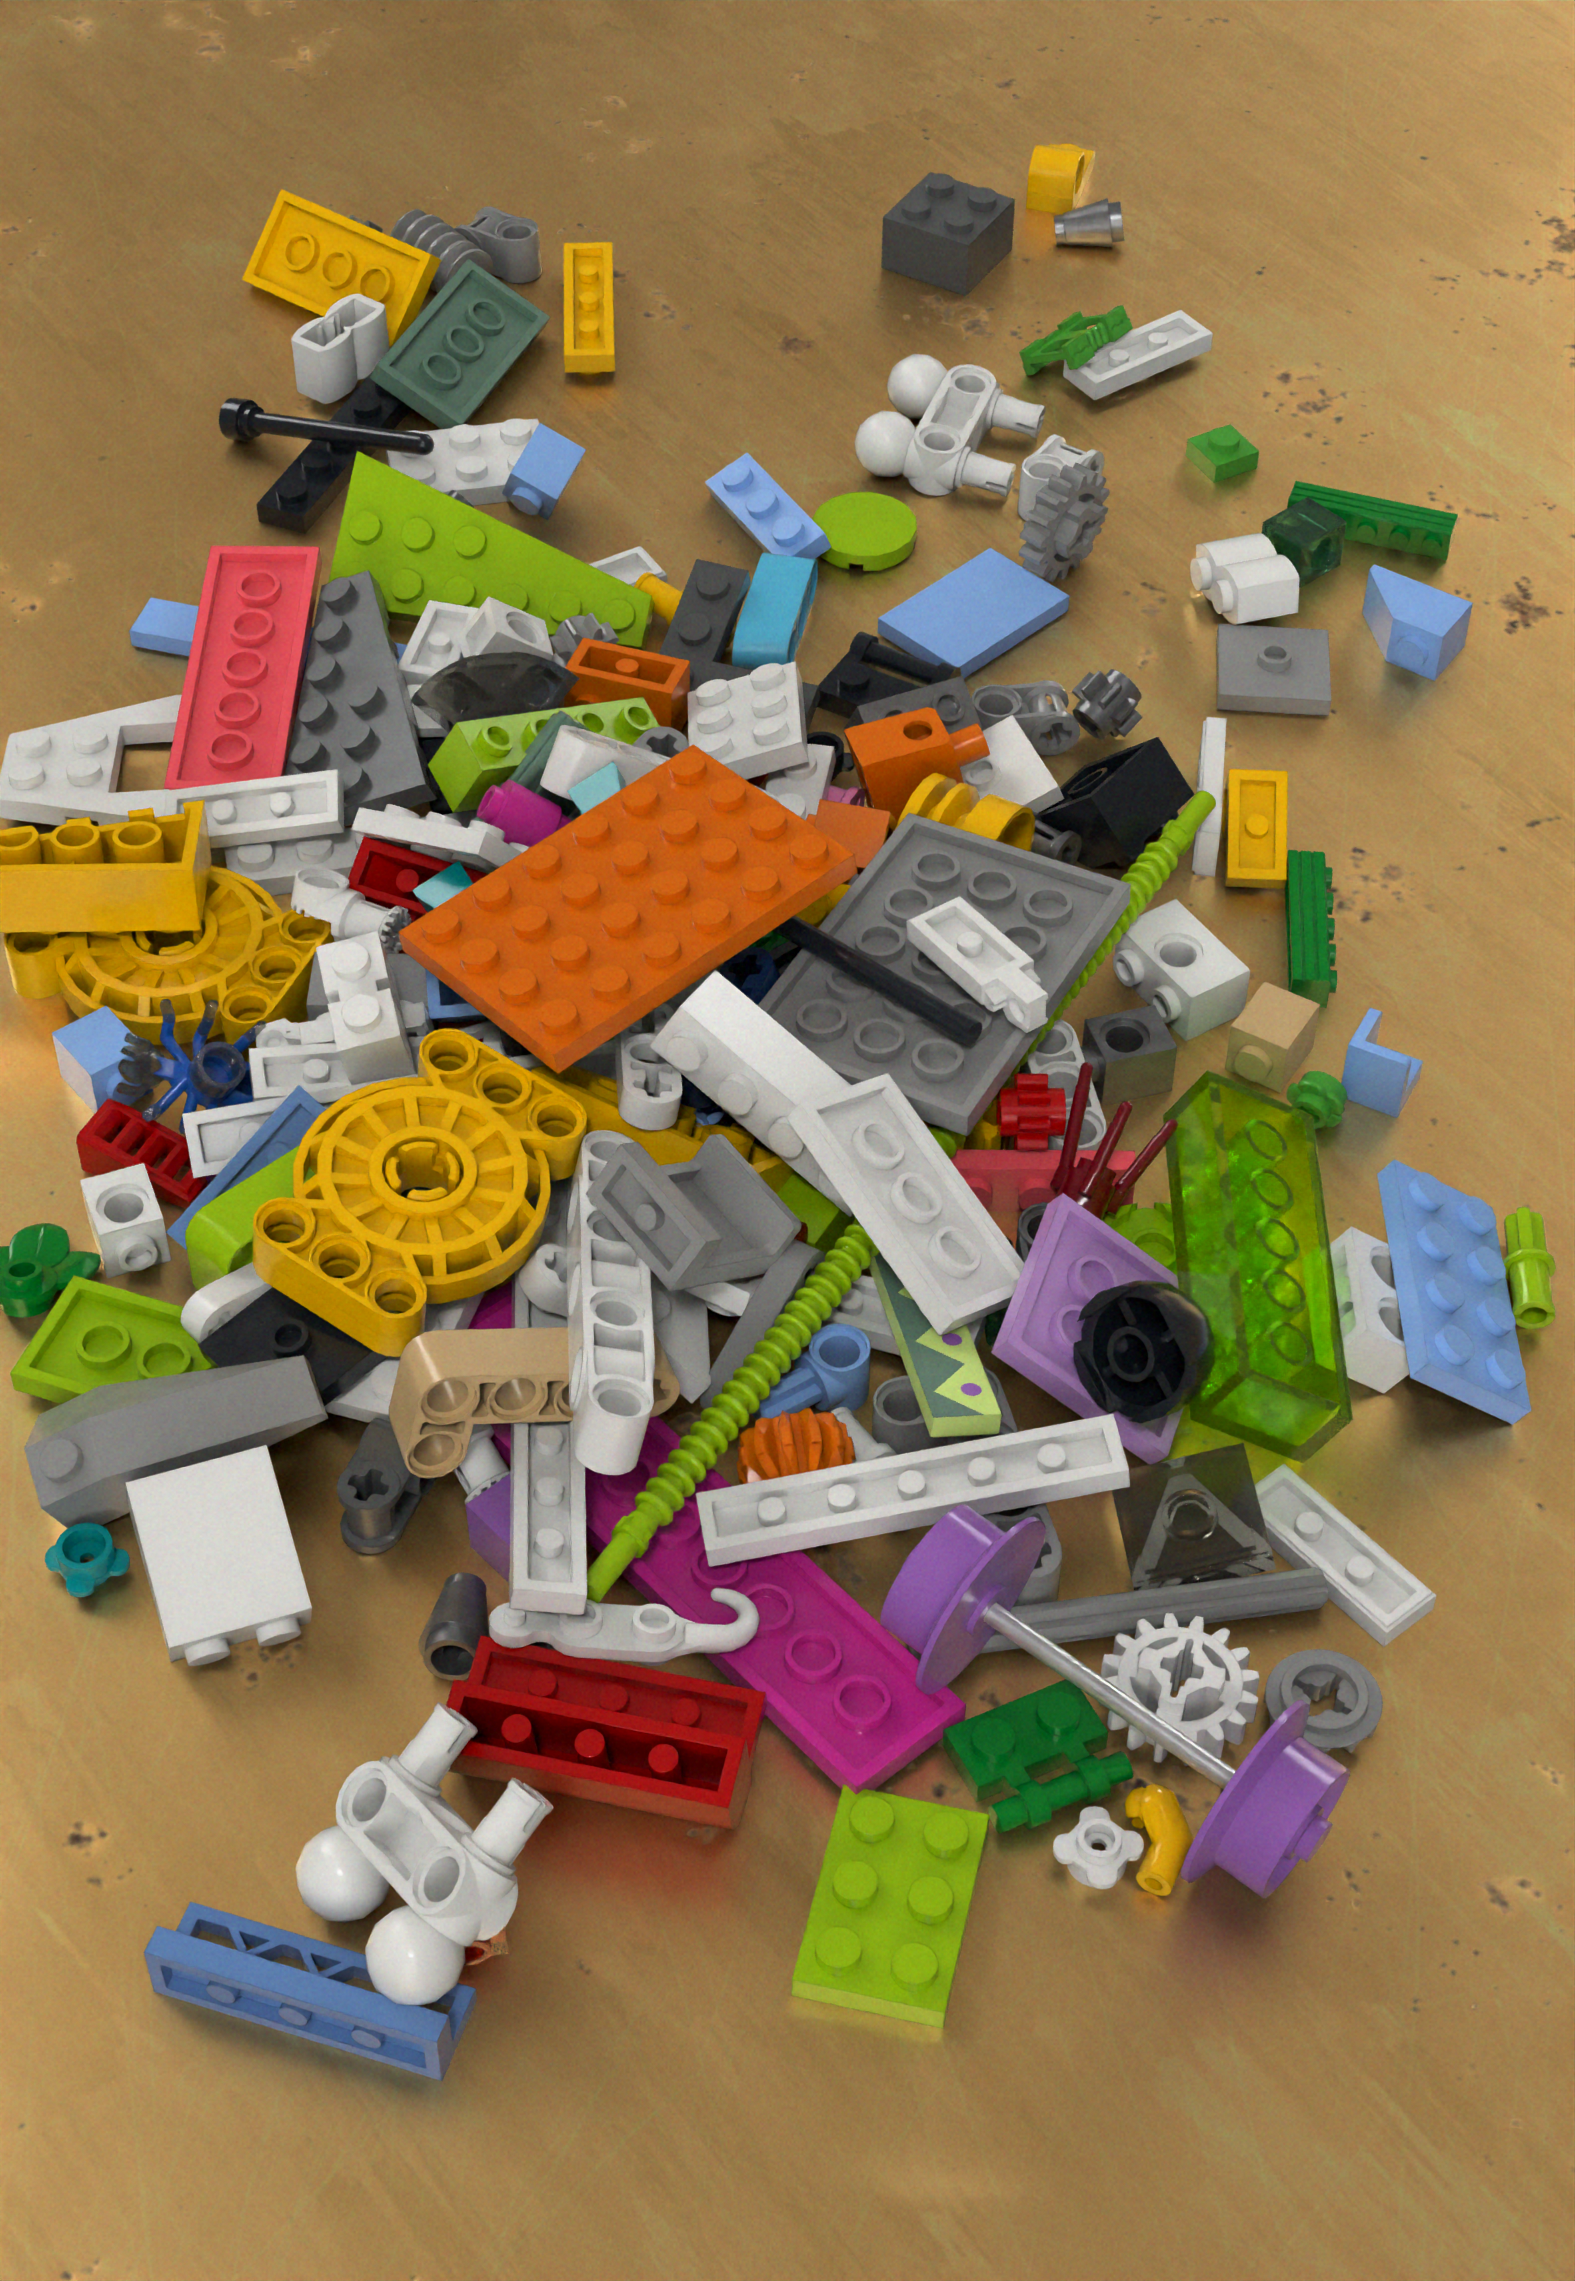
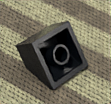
M1159 737L1084 765L1059 787L1064 799L1038 814H1040L1042 819L1041 822L1062 833L1070 830L1081 836L1082 846L1077 862L1090 869L1115 861L1117 866L1120 867L1132 862L1140 854L1144 853L1146 847L1144 841L1150 835L1155 836L1162 833V829L1169 820H1176L1179 816L1177 810L1195 794Z

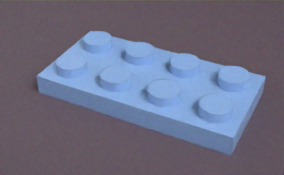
M1394 1159L1377 1173L1410 1378L1513 1425L1531 1411L1493 1208L1478 1197L1468 1196L1438 1181L1433 1175L1419 1172Z

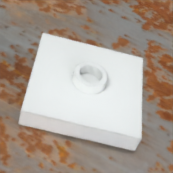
M1013 715L982 731L990 751V756L960 767L964 784L976 787L980 800L988 794H993L1029 807L1032 811L1039 813L1064 799L1058 784Z

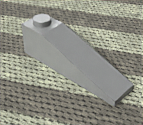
M304 1355L98 1386L38 1415L24 1449L41 1509L66 1528L81 1523L104 1525L130 1512L126 1482L264 1445L269 1447L328 1419L309 1360Z

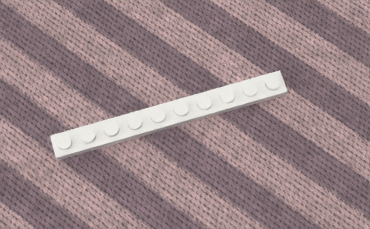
M574 1174L565 1179L550 1180L549 1212L543 1234L526 1263L545 1244L566 1247L568 1196ZM538 1193L528 1200L535 1210L538 1203ZM523 1264L512 1274V1328L568 1327V1317L539 1308L524 1294L519 1284V1273L525 1266ZM573 1421L511 1423L509 1609L583 1615L587 1598L585 1466L576 1458L574 1452Z

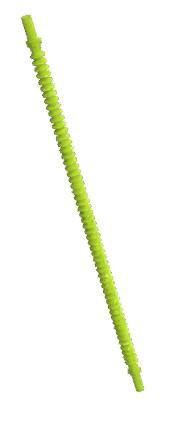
M1198 791L1176 820H1169L1157 842L1149 843L1145 847L1144 853L1137 857L1136 863L1130 866L1128 873L1124 874L1120 881L1131 884L1130 903L1001 1088H1006L1010 1084L1011 1077H1014V1074L1019 1072L1020 1066L1028 1061V1056L1034 1053L1037 1049V1044L1045 1039L1046 1032L1051 1031L1055 1021L1062 1017L1063 1010L1068 1009L1072 999L1079 995L1080 988L1085 987L1088 983V978L1092 977L1096 973L1097 967L1101 966L1105 961V956L1113 951V946L1119 943L1122 935L1129 930L1130 924H1133L1138 918V914L1143 912L1146 903L1153 899L1154 893L1160 890L1162 883L1166 882L1170 873L1177 868V858L1186 853L1193 843L1195 832L1216 806L1215 798L1209 792ZM993 1100L989 1104L985 1112L991 1109V1107L993 1106ZM984 1113L982 1114L977 1123H979L983 1119ZM931 1123L930 1127H927L949 1159L956 1154L957 1147L962 1146L966 1140L965 1135ZM975 1126L973 1127L969 1135L974 1131ZM856 1217L854 1218V1224L849 1225L845 1229L844 1237L837 1239L835 1248L826 1253L825 1262L819 1263L815 1267V1274L808 1276L805 1280V1287L797 1290L795 1300L789 1301L785 1306L784 1313L779 1314L775 1318L774 1327H769L764 1332V1340L757 1341L754 1345V1353L747 1354L743 1359V1366L735 1369L733 1380L726 1381L722 1386V1393L716 1394L712 1398L711 1407L705 1408L701 1412V1421L694 1422L691 1425L690 1435H685L680 1439L679 1449H674L669 1453V1463L661 1464L657 1469V1477L650 1478L647 1481L646 1491L639 1492L635 1496L636 1509L628 1516H623L612 1530V1540L587 1571L586 1599L599 1603L634 1557L641 1558L649 1548V1540L656 1533L657 1527L659 1525H669L673 1521V1512L680 1511L683 1508L684 1497L692 1496L695 1492V1483H700L706 1478V1469L713 1468L717 1464V1455H722L727 1451L728 1441H733L737 1438L739 1428L746 1426L749 1422V1414L757 1412L760 1407V1400H765L770 1395V1387L776 1386L780 1382L781 1374L786 1373L791 1368V1360H795L801 1355V1347L807 1346L811 1342V1334L817 1333L821 1329L822 1321L827 1320L831 1316L832 1308L837 1307L841 1303L842 1295L847 1294L851 1290L852 1282L858 1281L861 1277V1271L869 1267L871 1257L879 1254V1249Z

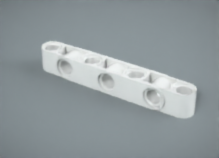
M597 1130L589 1132L582 1140L568 1196L566 1264L570 1410L573 1411V1441L576 1458L585 1467L594 1472L605 1475H621L630 1472L637 1465L654 1403L655 1350L650 1268L586 1195V1192L620 1144L634 1142L631 1138L618 1132Z

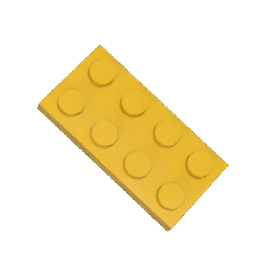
M281 189L242 280L321 317H325L326 312L334 303L356 293L380 302L386 308L389 348H391L415 321L441 260L428 252Z

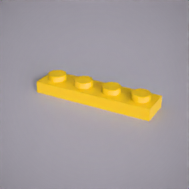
M612 242L564 243L565 373L580 372L592 375L600 372L615 371Z

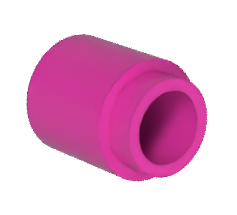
M507 780L500 788L492 785L483 796L477 810V817L482 819V822L493 825L506 833L503 840L505 843L514 842L528 847L534 846L571 822L569 817L561 814V806L512 780Z

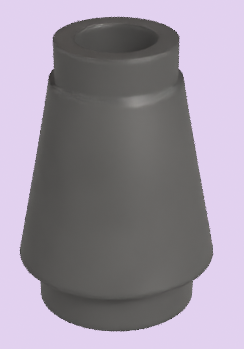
M1107 198L1065 212L1062 215H1054L1057 245L1113 247L1112 242L1124 241L1120 202L1108 203Z
M456 1573L446 1579L444 1588L419 1638V1650L423 1656L426 1668L432 1674L442 1679L451 1681L454 1679H468L480 1636L490 1637L486 1599L487 1588L484 1581L474 1574Z

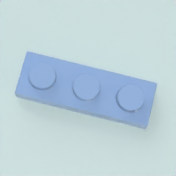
M745 453L705 481L711 496L765 553L815 559L831 548L825 532L748 453Z

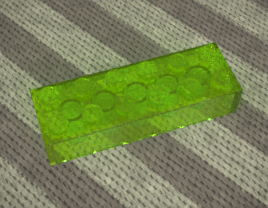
M1207 1070L1163 1115V1124L1169 1119H1175L1178 1122L1177 1130L1165 1145L1178 1288L1199 1304L1208 1316L1215 1336V1362L1204 1390L1189 1403L1190 1418L1192 1421L1304 1463L1353 1420L1313 1115Z

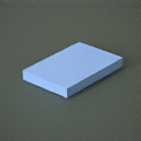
M989 548L879 617L878 634L916 658L938 666L942 662H946L961 669V676L964 679L1067 612L1069 609V595L994 549Z

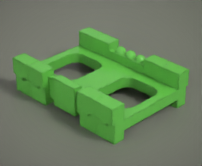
M1117 306L1107 314L1083 317L1081 312L1073 313L1057 325L1059 330L1053 331L1043 339L1035 340L1019 352L1023 362L1022 366L1026 376L1034 375L1052 361L1065 359L1069 370L1078 369L1095 356L1094 352L1098 348H1102L1103 344L1114 342L1133 329L1124 306ZM1095 325L1094 327L1087 329L1088 326Z

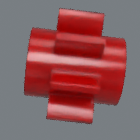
M1014 1074V1088H1001L997 1093L996 1125L998 1136H1014V1150H1048V1136H1064L1066 1097L1064 1088H1048V1074Z

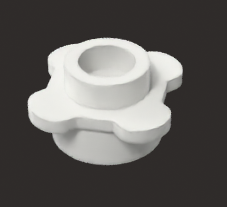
M1090 1806L1080 1812L1079 1823L1069 1834L1058 1835L1053 1844V1854L1056 1860L1062 1864H1067L1068 1870L1077 1881L1097 1889L1113 1887L1124 1875L1127 1862L1140 1859L1144 1849V1842L1140 1834L1135 1831L1123 1830L1110 1820L1109 1812L1106 1809L1098 1806ZM1094 1843H1101L1106 1849L1099 1851L1092 1849L1091 1846Z

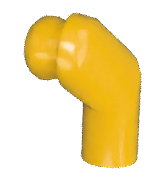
M1152 1783L1146 1788L1137 1787L1130 1791L1126 1798L1124 1809L1125 1815L1128 1818H1133L1131 1821L1132 1825L1136 1828L1146 1829L1151 1840L1149 1849L1136 1875V1880L1149 1893L1166 1896L1171 1893L1179 1876L1185 1857L1193 1843V1835L1177 1796L1167 1787Z

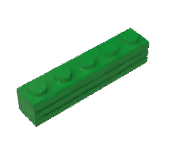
M1296 481L1288 499L1285 527L1447 561L1454 540L1458 514Z
M1288 850L1287 881L1285 884L1288 991L1320 1004V1008H1327L1329 993H1336L1337 970H1330V966L1334 967L1336 959V944H1329V940L1333 941L1335 931V919L1328 918V915H1332L1334 902L1333 893L1327 892V889H1331L1332 867H1326L1324 852L1314 851L1311 853V851L1298 852V850Z

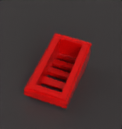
M107 1099L77 1135L76 1144L82 1170L97 1176L144 1163L156 1198L185 1209L208 1186L206 1176L193 1178L185 1137L118 1101ZM134 1148L139 1149L134 1156L130 1155ZM160 1157L165 1159L157 1169L153 1168ZM183 1166L191 1168L180 1182L173 1179Z

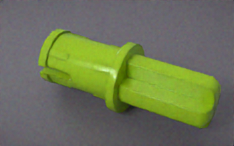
M1519 1207L1516 1210L1517 1213L1507 1215L1504 1220L1507 1257L1503 1260L1506 1268L1505 1276L1511 1286L1512 1312L1516 1324L1526 1329H1538L1551 1324L1555 1319V1306L1552 1303L1550 1278L1555 1273L1556 1265L1553 1256L1547 1252L1542 1215L1530 1212L1529 1207Z

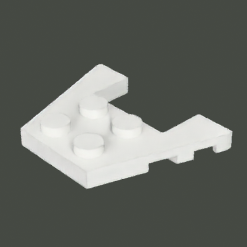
M173 695L9 734L0 773V818L61 826L66 824V820H70V818L90 817L91 821H98L100 826L129 821L128 811L153 807L155 817L165 816V791L169 789L116 792L124 745L173 742L182 695Z

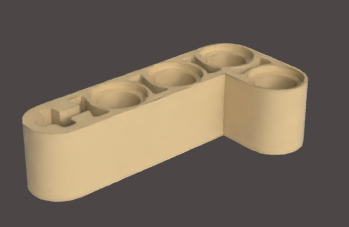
M568 1327L435 1330L425 1332L412 1339L405 1346L401 1355L388 1409L393 1432L404 1463L410 1473L422 1478H435L455 1470L462 1463L467 1453L474 1424L573 1421V1411L570 1410ZM654 1332V1403L650 1417H655L667 1411L680 1394V1384L656 1332Z

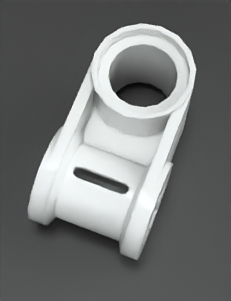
M1055 434L1051 435L1035 453L1027 457L1022 463L1018 498V514L1026 521L1028 520L1026 514L1034 509L1036 494L1044 486L1048 485L1049 477L1052 474L1060 477L1064 465L1073 468L1075 463H1079L1101 475L1104 466L1103 453L1094 449L1088 452L1067 445L1064 437Z

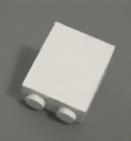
M267 1445L125 1483L132 1525L171 1662L186 1658L188 1666L212 1663L230 1655V1645L257 1638L259 1646L279 1644L301 1634L299 1626L311 1623L312 1606Z

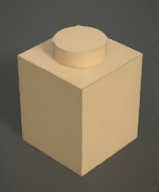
M1264 981L1231 1025L1225 1070L1281 1093L1313 1049L1320 1004Z

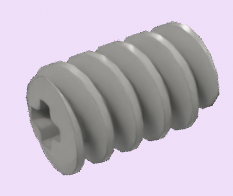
M414 209L402 216L391 231V237L428 252L441 260L429 287L436 293L440 292L468 258L491 275L493 273V261L490 255L435 215H426L425 212Z

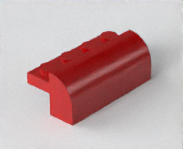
M481 1635L467 1682L453 1680L446 1704L448 1708H452L470 1721L477 1728L478 1732L474 1738L471 1737L450 1766L448 1772L506 1784L513 1777L535 1790L735 1830L744 1812L752 1784L750 1771L767 1706L766 1692L602 1659L567 1656L557 1650L532 1645L510 1648L494 1642L491 1637Z

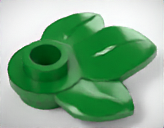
M41 1223L23 1228L14 1234L10 1246H0L1 1310L9 1316L19 1318L32 1317L44 1313L53 1305L54 1295L57 1290L66 1288L73 1276L90 1280L100 1267L101 1256L92 1252L70 1251L67 1231L55 1224Z

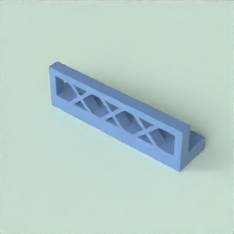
M190 1902L176 1931L157 1926L144 1951L154 1992L440 2081L443 2080L477 2002L476 1988L457 1983L454 1988L436 2001V2003L451 2007L448 2015L417 2005L396 2004L376 1988L377 1993L343 1983L352 1978L372 1983L366 1968L365 1954L194 1902ZM200 1931L230 1939L235 1949L197 1937ZM245 1944L253 1946L255 1948H252L247 1951ZM282 1956L302 1962L305 1971L274 1962L273 1960ZM316 1966L325 1968L326 1970L318 1972Z

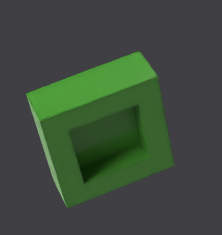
M1230 424L1188 438L1186 457L1213 483L1257 469L1259 450Z

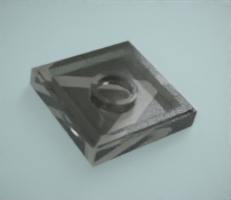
M1244 1443L1129 1469L1130 1487L1112 1490L1134 1591L1237 1578L1276 1569Z

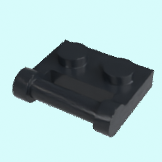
M859 632L854 637L849 652L818 685L820 700L817 707L850 719L857 706L922 688L869 668L870 665L927 686L961 676V669L946 662H942L939 666L881 645L876 636Z

